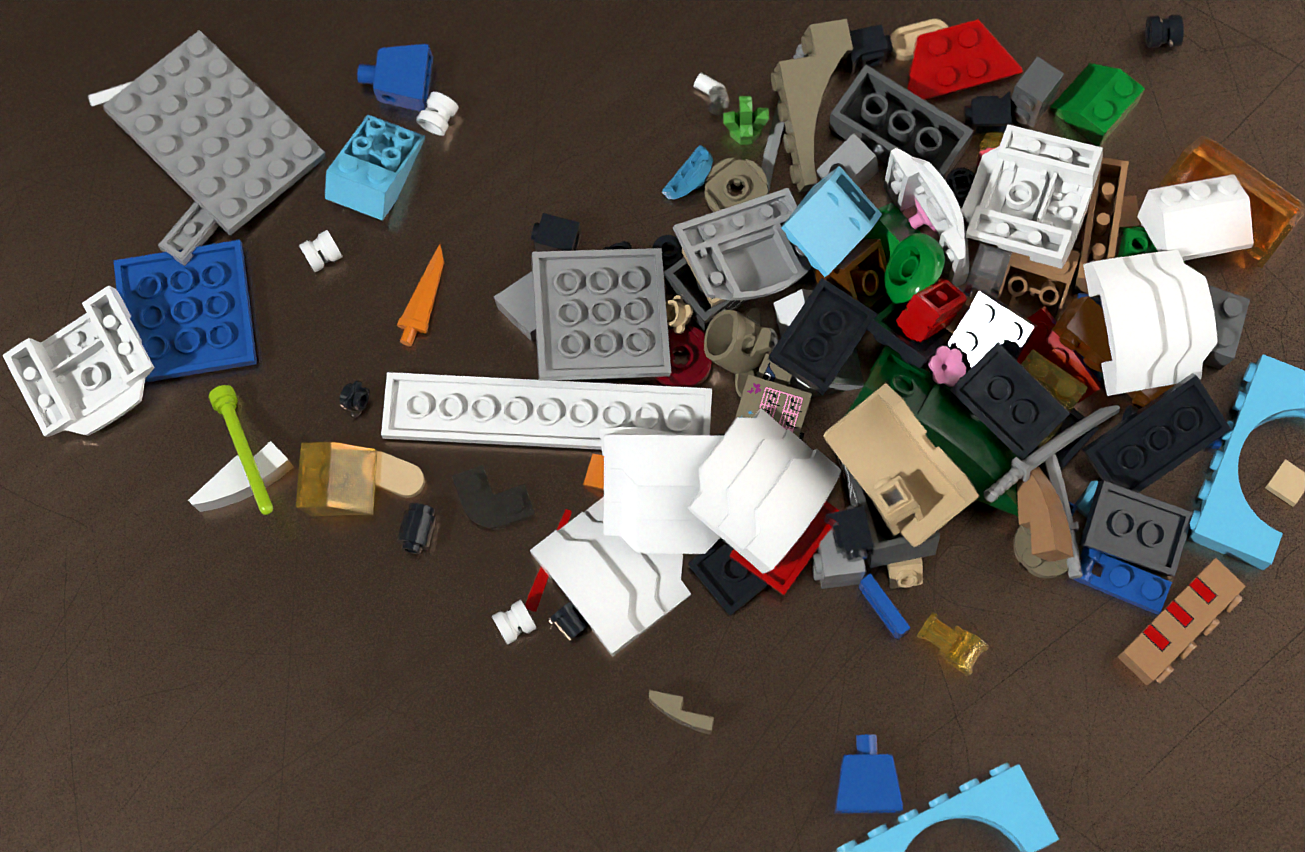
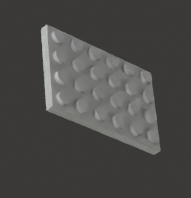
M200 30L103 104L105 112L213 217L229 235H232L326 158L325 152Z

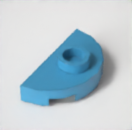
M702 145L697 147L663 189L662 193L667 199L683 197L694 189L700 188L706 182L707 175L713 164V158L709 151Z

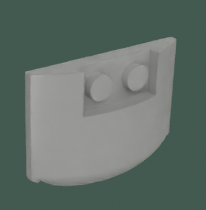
M789 188L674 225L673 230L706 297L724 300L760 298L793 285L808 273L812 267L808 258L797 245L792 244L788 240L786 233L781 229L797 208Z

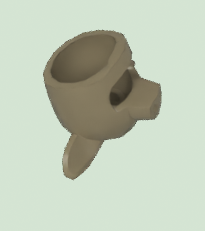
M751 306L743 314L734 310H724L717 313L708 325L704 339V351L706 357L735 374V389L737 394L742 397L748 375L756 377V368L761 366L766 353L768 354V352L775 348L778 340L773 329L761 327V314L758 306Z

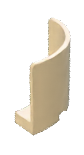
M885 383L824 433V439L870 498V492L874 491V485L878 481L886 477L894 479L900 476L915 501L919 504L924 519L918 522L914 515L911 514L896 524L905 539L913 547H917L977 499L979 495L967 476L949 459L940 447L936 448L925 435L927 431L911 412L905 401ZM898 494L886 501V503L890 507L903 498L901 494Z

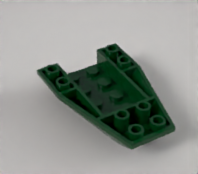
M885 346L872 366L871 373L861 391L844 416L886 383L905 401L911 412L927 431L925 435L936 448L940 447L949 459L967 476L979 495L976 500L1018 516L1017 482L1008 490H1005L1001 496L999 495L994 502L986 500L984 491L1011 470L1014 458H1020L950 391L952 387H948L945 384H937L933 380V374L923 368L919 369L915 365L906 363L899 353Z

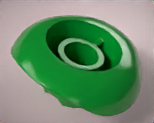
M923 233L909 235L894 249L885 271V287L893 303L899 304L911 300L914 294L936 283L944 268L945 255L942 246L931 236Z

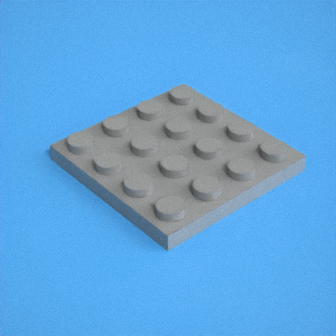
M662 248L532 252L539 381L670 376L671 364Z

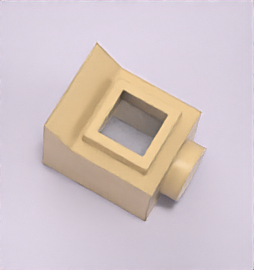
M900 476L894 479L891 477L883 478L874 485V491L870 492V496L894 536L900 533L896 523L913 514L918 522L924 519L919 504L915 501Z

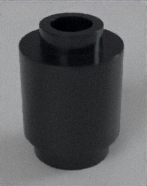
M419 503L409 504L408 510L404 511L397 537V542L402 545L403 551L421 554L422 550L429 549L436 523L434 508Z

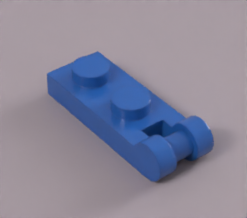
M1083 546L1080 555L1082 558L1081 569L1083 576L1073 580L1159 615L1161 613L1172 584L1171 581ZM1094 564L1103 568L1100 577L1092 573Z

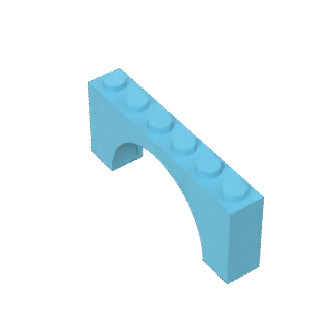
M1263 354L1256 363L1250 362L1246 369L1243 380L1248 382L1244 392H1238L1234 400L1232 409L1237 412L1233 422L1227 421L1231 430L1221 436V439L1225 440L1222 451L1216 450L1209 468L1213 469L1214 472L1210 481L1205 479L1198 494V498L1202 499L1199 511L1193 510L1194 513L1189 523L1191 532L1188 540L1261 570H1265L1272 564L1283 533L1263 522L1253 512L1244 498L1238 477V461L1241 448L1249 433L1268 421L1284 417L1305 418V371Z
M1007 762L989 771L992 778L982 783L979 782L978 778H975L959 787L962 793L950 799L947 793L928 802L931 809L921 814L918 813L917 809L911 810L898 817L901 824L889 830L886 824L867 833L870 838L869 840L857 845L854 839L838 847L837 851L905 852L907 846L918 833L930 825L949 819H972L991 825L1005 834L1017 846L1020 852H1036L1059 840L1020 765L1018 764L1010 768Z

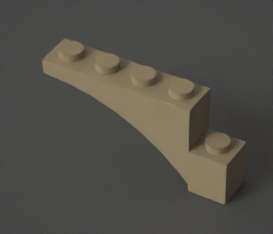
M847 19L809 25L801 39L803 53L809 57L779 61L774 72L771 73L774 92L778 91L780 103L777 105L778 117L780 122H785L787 134H784V146L786 152L791 153L793 165H790L791 180L793 184L797 183L799 192L809 191L817 184L814 164L816 118L830 76L840 59L847 58L853 50Z

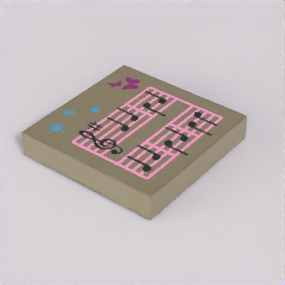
M748 375L735 419L753 418L758 410L763 409L784 429H789L799 438L812 393Z

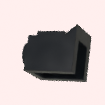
M882 24L849 31L853 50L846 59L851 77L858 67L863 69L865 64L869 67L883 65V62H886L887 54L893 53L890 35H884Z
M1010 91L1002 98H999V96H976L975 99H972L970 106H964L963 122L964 125H969V128L974 130L972 136L1004 135L1007 125L1012 124Z
M864 506L826 514L824 522L832 526V535L837 554L842 553L843 559L847 558V562L866 559L868 557L867 553L872 552L874 544Z

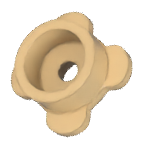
M679 295L675 296L673 300L666 302L667 325L672 326L675 333L681 334L693 314L692 306L683 302V298Z

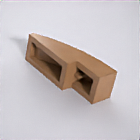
M1037 466L1030 472V479L1027 482L1021 479L1017 481L1019 525L1031 529L1032 555L1049 562L1074 557L1072 538L1064 508L1052 483L1042 469Z

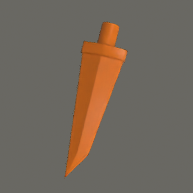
M439 244L403 315L397 323L398 327L404 329L400 343L406 346H412L416 334L426 333L429 327L428 323L444 266L441 244Z

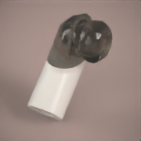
M700 73L694 83V87L709 95L711 103L708 105V110L720 116L730 103L726 88L723 84Z

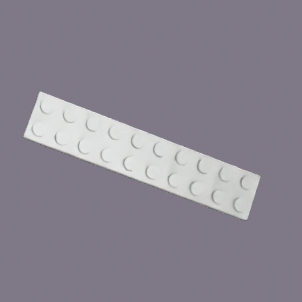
M387 372L381 436L384 439L602 450L598 429L638 427L665 431L675 435H710L712 388L552 380L539 381L532 379Z

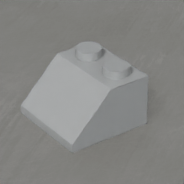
M856 505L848 506L847 509L856 508ZM831 528L820 542L818 553L813 554L812 571L814 580H820L821 589L858 585L866 572L864 559L856 562H847V558L843 559L842 553L837 554Z

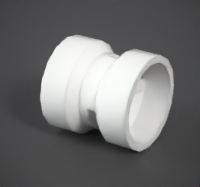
M431 92L427 99L426 109L420 111L416 121L427 131L443 136L448 128L447 122L449 118L455 116L458 105L441 93Z
M328 230L318 234L316 240L312 242L307 240L299 245L314 272L322 269L328 261L335 262L342 258Z
M521 599L511 605V610L506 612L499 611L492 615L507 645L516 641L518 635L522 632L530 633L537 629Z

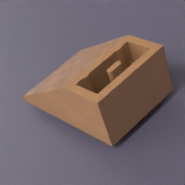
M1072 248L1062 269L1030 261V256L1010 252L996 299L1025 318L1030 317L1046 306L1053 318L1058 322L1081 254L1080 249Z

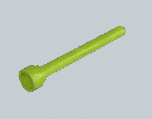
M218 386L210 392V402L213 409L224 417L260 512L264 515H269L273 511V505L235 411L238 398L232 386Z

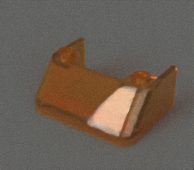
M1201 135L1183 150L1157 188L1234 174L1250 200L1254 244L1252 248L1245 250L1251 256L1260 260L1257 266L1262 269L1305 214V204L1213 139Z

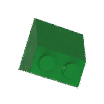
M1089 63L1050 106L1049 110L1095 146L1100 147L1136 107L1145 88L1119 68Z

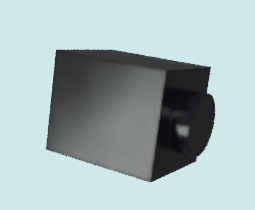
M543 213L540 223L535 222L531 233V241H534L536 252L577 251L582 235L580 222Z

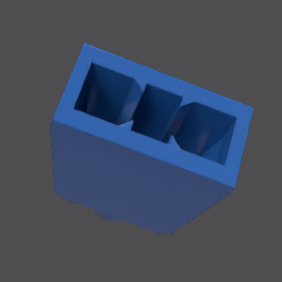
M429 44L380 48L377 54L376 65L359 64L358 83L374 84L373 90L376 98L382 103L416 111L425 110L433 61Z
M857 735V755H844L842 758L835 813H901L903 811V803L893 756L891 754H877V735Z

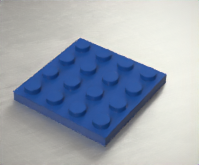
M240 240L198 246L191 253L193 257L185 266L176 261L167 252L113 260L116 289L131 315L130 320L155 367L145 378V383L257 364L243 244Z

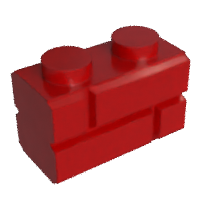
M941 279L913 295L906 305L907 308L897 318V325L902 328L903 333L908 338L922 342L949 326L956 317L957 312L961 310L968 299L963 292L947 279Z

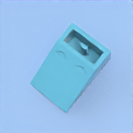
M367 115L327 169L325 199L383 221L397 201L425 140V136Z
M838 166L811 188L781 229L786 233L788 240L792 244L797 245L806 255L812 267L819 270L826 277L867 235L882 213L846 172Z

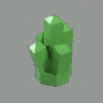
M740 96L739 111L737 113L735 111L723 113L724 125L730 130V136L740 145L753 144L761 136L762 129L769 120V108L757 107L753 112L752 96Z

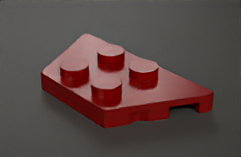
M977 19L916 37L907 90L923 100H929L1022 74L1023 71L1021 66L980 20Z

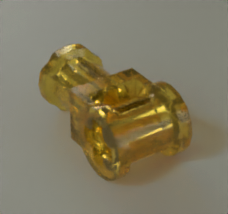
M932 612L916 636L919 639L925 638L940 648L938 654L952 667L968 676L972 674V666L981 653H985L989 649V646L976 635L964 631L959 626H956L953 630L938 620L937 614ZM971 648V651L969 652L967 657L963 658V655L965 654L967 649Z

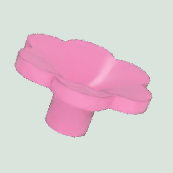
M915 198L917 214L908 219L915 230L926 224L937 233Z
M940 346L936 349L935 355L929 359V368L933 371L932 377L937 384L953 387L959 381V378L966 374V366L962 362V354L958 349L950 350L947 346Z

